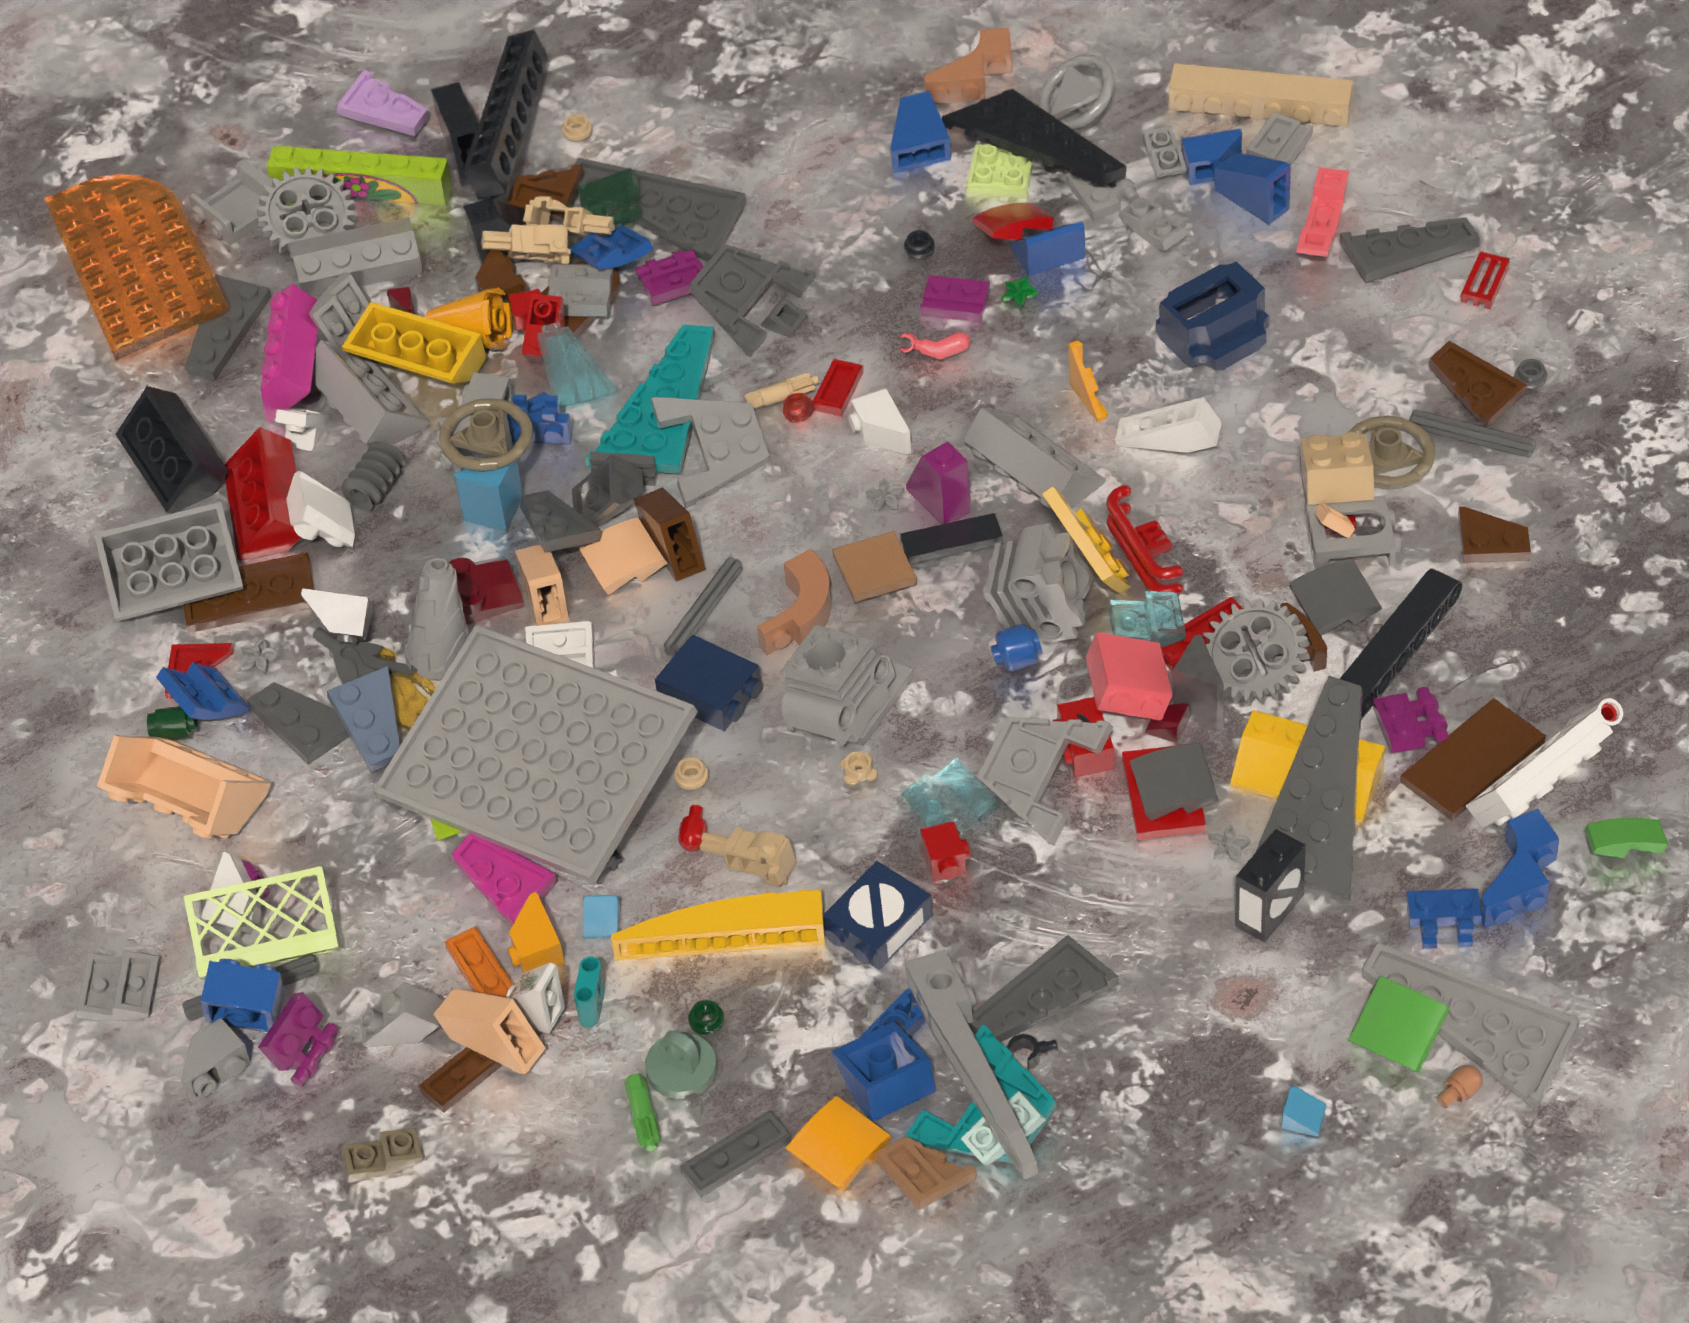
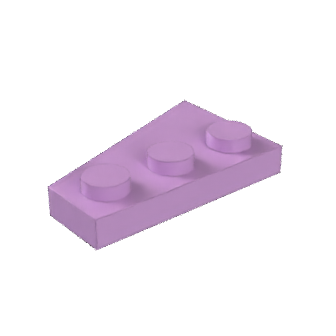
M365 69L336 106L339 116L414 137L429 119L427 108L405 94H397L392 91L389 84L383 80L378 82Z

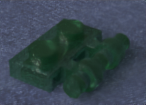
M632 168L577 187L581 207L590 211L593 215L613 217V224L615 226L618 224L622 226L631 224L633 219L643 215L639 205L631 207L632 202L641 199L637 174ZM618 208L616 213L607 215L606 211Z

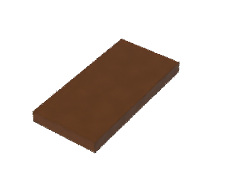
M308 552L238 566L244 589L183 604L188 633L311 609L301 595L302 588L315 590Z
M1493 698L1448 735L1445 741L1440 742L1401 775L1400 783L1453 821L1467 809L1465 805L1544 744L1546 735Z

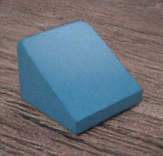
M584 896L583 939H611V934L619 932L620 904L618 896Z
M1290 1086L1283 1111L1282 1129L1318 1137L1327 1104L1298 1087Z

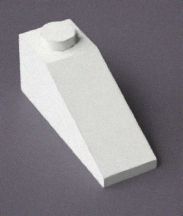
M1201 397L1120 418L1115 443L1121 447L1190 453L1217 446L1222 422L1206 399Z

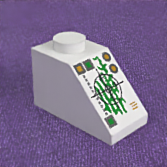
M548 963L523 973L517 984L512 985L506 995V998H511L515 1001L533 1029L547 1034L551 1032L565 1008L557 965L553 963Z

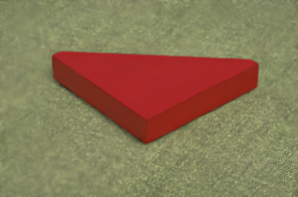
M232 643L172 644L168 668L187 672L193 662L216 667L233 655ZM165 689L166 699H172L173 697Z

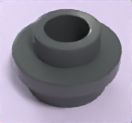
M1527 359L1522 361L1516 368L1515 378L1527 384L1526 388L1535 389L1545 384L1547 371L1540 361Z

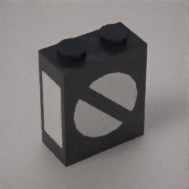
M1277 829L1272 832L1236 875L1235 927L1264 943L1304 896L1305 844Z

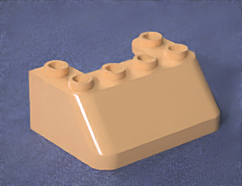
M114 735L97 787L109 791L108 797L120 802L127 803L128 799L145 803L147 800L154 803L153 809L170 815L173 812L182 815L181 821L193 827L192 833L198 836L212 838L215 835L229 838L230 834H238L266 798L271 782L256 774L167 738Z

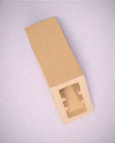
M540 544L515 551L519 574L536 626L569 621L562 577L551 552H544Z
M454 988L433 1014L450 1039L520 1074L526 1075L546 1049L515 1001L511 998Z

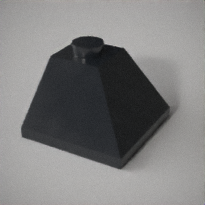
M489 198L463 205L468 233L481 266L490 251L482 249L481 239L483 231L508 232L512 224L526 226V222L523 221L525 211L497 199ZM501 250L504 256L508 255V251ZM511 259V261H512L513 264H514V263L521 262V261L529 260V259Z

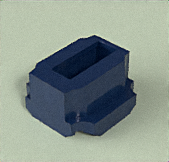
M1237 261L1227 265H1218L1170 291L1167 298L1160 302V318L1156 320V332L1160 340L1188 367H1196L1198 364L1205 363V365L1215 370H1224L1259 351L1266 343L1265 328L1269 327V315L1265 312V288ZM1217 297L1228 298L1222 301L1221 303L1215 305Z

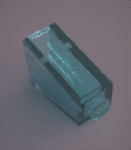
M560 322L541 327L542 333L536 334L550 396H558L559 407L617 394L614 384L569 327L561 328Z

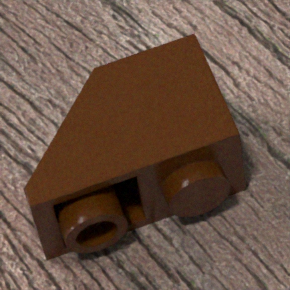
M490 250L475 276L478 292L499 287L506 294L500 295L503 303L509 302L510 304L509 295L525 292L526 286L520 274L515 275L514 266L509 255L504 256L501 250Z

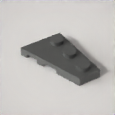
M549 490L521 496L520 508L544 552L569 547H584L587 543L600 541L601 529Z
M275 682L247 700L249 709L307 765L350 737L333 708Z

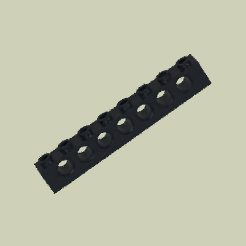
M534 29L507 37L463 170L478 200L489 197L497 198L505 194L548 61V56Z

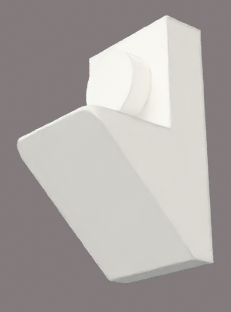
M277 409L275 422L286 424L285 438L291 440L292 448L313 451L329 422L330 414L306 409Z

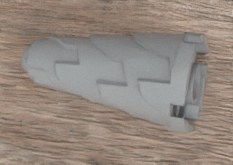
M436 557L424 563L422 571L419 573L418 592L412 615L411 631L405 643V659L410 670L412 665L417 668V675L427 679L442 680L467 640L468 628L458 591L456 569L444 558Z

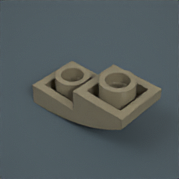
M415 1128L379 1132L378 1141L342 1145L341 1155L348 1183L386 1176L422 1162V1154Z

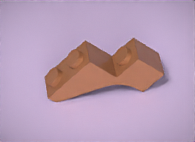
M1009 27L979 30V43L970 54L925 75V92H930L935 104L985 99L984 76L1012 74Z

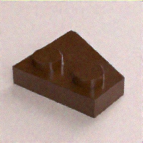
M576 164L571 165L572 169L555 173L554 169L543 171L538 175L529 174L516 177L507 204L525 211V207L530 204V200H535V197L548 196L570 207L584 170L581 165ZM551 210L550 219L564 222L565 212Z
M1464 506L1459 507L1458 520L1463 563L1530 561L1531 548L1528 527Z

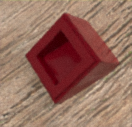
M409 287L387 290L390 308L415 315L414 303Z
M1186 703L1168 705L1162 720H1150L1145 734L1178 743L1190 719V705Z

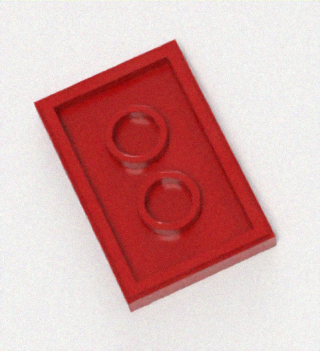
M1174 746L1122 752V763L1137 841L1206 832L1203 807L1189 814L1182 807L1152 821L1145 813L1130 760Z

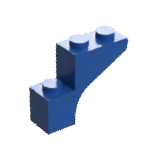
M1539 809L1507 821L1505 843L1511 850L1513 858L1482 896L1481 924L1484 928L1495 924H1504L1514 916L1527 911H1536L1547 903L1550 882L1540 868L1547 867L1557 860L1559 837Z

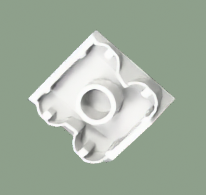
M302 471L294 473L286 502L290 525L294 527L295 532L304 539L313 540L318 535L333 546L353 547L355 531L349 501Z

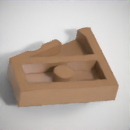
M906 1136L876 1151L875 1162L918 1210L976 1180L977 1170L973 1166L967 1164L965 1169L946 1161V1154L935 1149L925 1148L920 1142Z

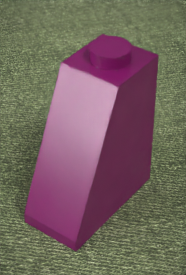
M948 441L921 456L906 484V490L940 524L955 522L970 513L967 459Z

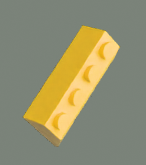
M370 302L342 345V350L452 384L470 381L473 373H478L486 360L481 334Z
M1253 710L1241 737L1230 787L1278 799L1308 725ZM1359 739L1355 820L1359 823H1363L1384 772L1385 760L1384 745Z

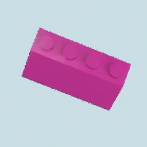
M290 284L282 292L278 291L270 301L271 313L267 324L268 336L264 347L265 359L261 370L262 382L260 389L265 420L269 423L276 419L277 409H290L307 396L311 390L318 328L309 313L317 299L294 284Z

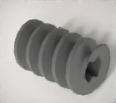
M372 443L341 486L345 499L358 509L371 511L373 508L372 504L380 502L381 495L386 494L388 486L392 485L394 478L399 476L400 469L406 466L407 460L404 454L389 443Z

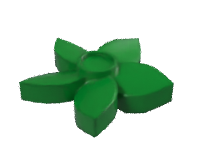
M1028 277L1021 278L1015 282L1005 281L1008 292L1002 295L1001 302L1015 298L1016 305L1022 308L1025 298L1031 299L1036 297L1038 291L1029 284Z

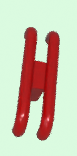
M1121 485L1115 488L1108 495L1106 502L1109 512L1106 522L1111 534L1144 586L1152 594L1164 598L1180 595L1183 592L1182 584L1176 582L1166 585L1156 580V578L1166 581L1181 577L1183 574L1181 566L1162 567L1153 558L1171 550L1173 546L1171 541L1167 538L1164 530L1161 529L1158 521L1154 520L1133 527L1126 516L1131 512V505L1127 502L1119 504L1122 499L1130 496L1131 488L1128 485Z

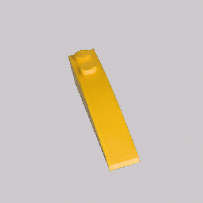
M804 889L785 893L767 892L759 895L717 900L683 908L643 921L611 934L614 960L825 945L821 890Z

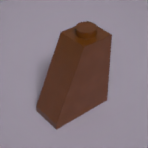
M663 487L635 498L634 503L639 519L667 561L666 567L674 580L679 581L706 570L690 513Z

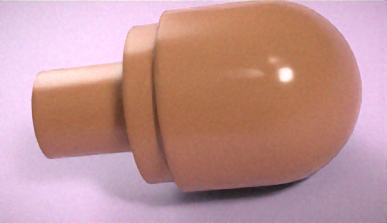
M1470 1065L1457 1069L1447 1078L1444 1084L1446 1090L1437 1096L1439 1104L1444 1108H1448L1455 1101L1462 1103L1470 1099L1480 1090L1483 1084L1481 1072L1476 1067Z

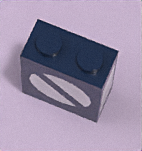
M876 861L823 914L825 936L833 945L837 947L842 946L853 953L855 958L861 963L870 964L880 970L933 916L932 898L928 892Z

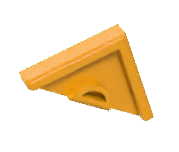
M1079 340L1069 343V385L1097 422L1107 418L1108 412L1094 394L1099 389L1091 367L1086 369L1084 367L1083 345Z

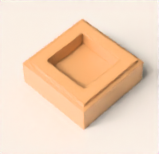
M1320 503L1314 512L1322 524L1348 539L1355 530L1354 525L1347 516L1324 503Z

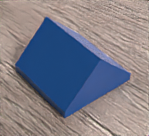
M1083 221L1066 224L1010 243L1013 252L1028 277L1085 259V227Z

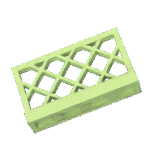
M322 866L183 896L197 961L198 976L201 980L206 978L209 961L219 962V959L226 958L238 961L240 966L254 968L257 964L270 966L293 961L306 955L316 956L340 950ZM317 876L319 890L312 901L295 891L303 878ZM295 880L291 888L283 884ZM276 884L288 891L277 909L261 899L266 888ZM260 888V890L258 891V893H257L256 895H254L253 893H251L250 891H248V890ZM243 892L253 898L242 916L226 906L234 893ZM292 894L308 904L298 922L281 912ZM225 896L221 903L214 898ZM320 896L322 898L323 908L316 905V902L318 901ZM208 899L219 907L209 922L205 923L195 916L193 902ZM257 902L274 912L263 930L247 920ZM312 908H315L325 915L328 929L312 932L304 927L302 923ZM222 910L239 919L229 937L212 927ZM278 915L295 925L287 938L279 940L267 933ZM197 923L205 927L200 935ZM243 923L260 933L252 946L243 947L233 941ZM299 928L307 933L295 936ZM210 930L224 939L225 943L218 953L204 956L201 942ZM264 936L272 940L270 942L260 944ZM229 944H232L233 946L238 948L234 950L225 951Z

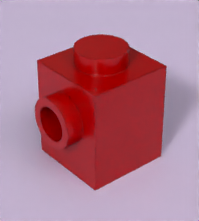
M954 821L920 829L922 852L933 882L943 879L950 880L966 874V860L971 858L966 838L960 839Z

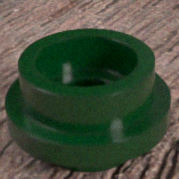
M699 1001L689 1012V1026L698 1034H713L724 1023L723 1011L713 1001ZM705 1018H710L708 1021H702Z

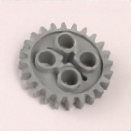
M307 167L305 174H300L298 168H294V176L291 177L284 171L283 181L273 178V188L265 186V196H259L260 206L257 207V216L260 217L258 218V227L263 228L262 237H270V247L279 244V254H283L287 249L290 250L291 259H293L290 242L354 229L353 221H356V212L353 211L355 209V201L350 200L351 191H343V181L334 184V174H330L326 179L323 178L322 169H319L316 175H312L310 167ZM323 196L324 199L314 200L312 197ZM286 201H291L295 204L291 206H285L282 203ZM329 222L331 225L323 227L319 223ZM297 227L300 228L301 231L291 232L289 231V229Z
M1262 598L1258 599L1255 607L1251 606L1248 599L1245 600L1244 609L1241 610L1235 604H1232L1233 614L1228 615L1221 611L1220 616L1223 621L1221 623L1210 622L1214 633L1207 632L1203 634L1209 643L1206 644V647L1224 683V698L1231 694V698L1237 704L1244 696L1248 706H1251L1254 697H1258L1262 705L1265 704L1266 695L1269 694L1275 700H1278L1277 690L1282 689L1289 693L1290 688L1287 683L1289 681L1300 682L1296 671L1307 670L1304 662L1301 661L1310 658L1308 650L1305 649L1310 645L1307 636H1304L1307 632L1303 624H1299L1300 621L1296 614L1290 615L1287 606H1283L1278 610V606L1273 600L1267 608ZM1270 627L1267 633L1257 635L1262 628ZM1244 628L1249 630L1250 636L1257 647V651L1268 672L1266 676H1262L1253 657V653L1242 633ZM1232 642H1240L1234 649H1227ZM1275 655H1283L1278 662H1270ZM1252 669L1248 676L1239 677L1242 671Z

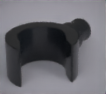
M1018 1034L1012 1037L1007 1044V1048L1012 1055L1019 1049H1029L1032 1051L1027 1059L1028 1070L1038 1065L1040 1056L1047 1055L1048 1052L1058 1051L1055 1039L1047 1042L1045 1040L1038 1042L1036 1038L1028 1034Z

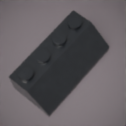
M146 386L115 434L166 513L169 514L212 496L229 471L178 395L173 392Z

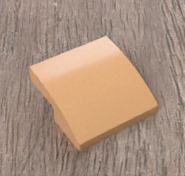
M638 517L608 527L601 531L600 541L587 543L584 547H578L608 595H611L635 576L641 582L667 564V561Z

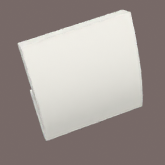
M591 621L525 627L527 644L594 668Z

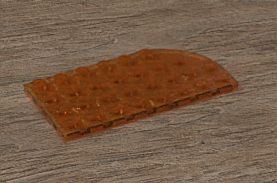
M107 175L86 180L44 199L115 360H119L229 311L228 305L177 197L163 184L136 175Z

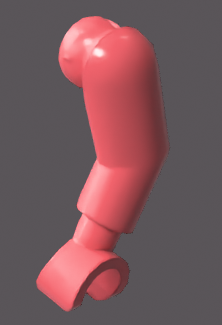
M905 332L899 336L901 338L907 337L911 340V347H900L902 352L906 353L914 349L920 351V354L939 360L962 353L970 345V337L963 332L952 334L936 342L928 339H916L915 335L910 332Z

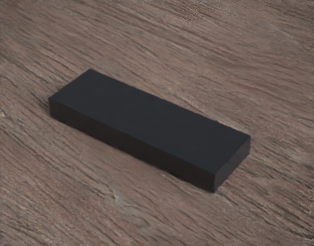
M995 513L900 533L901 544L910 564L995 546V543L1004 544L1003 534Z

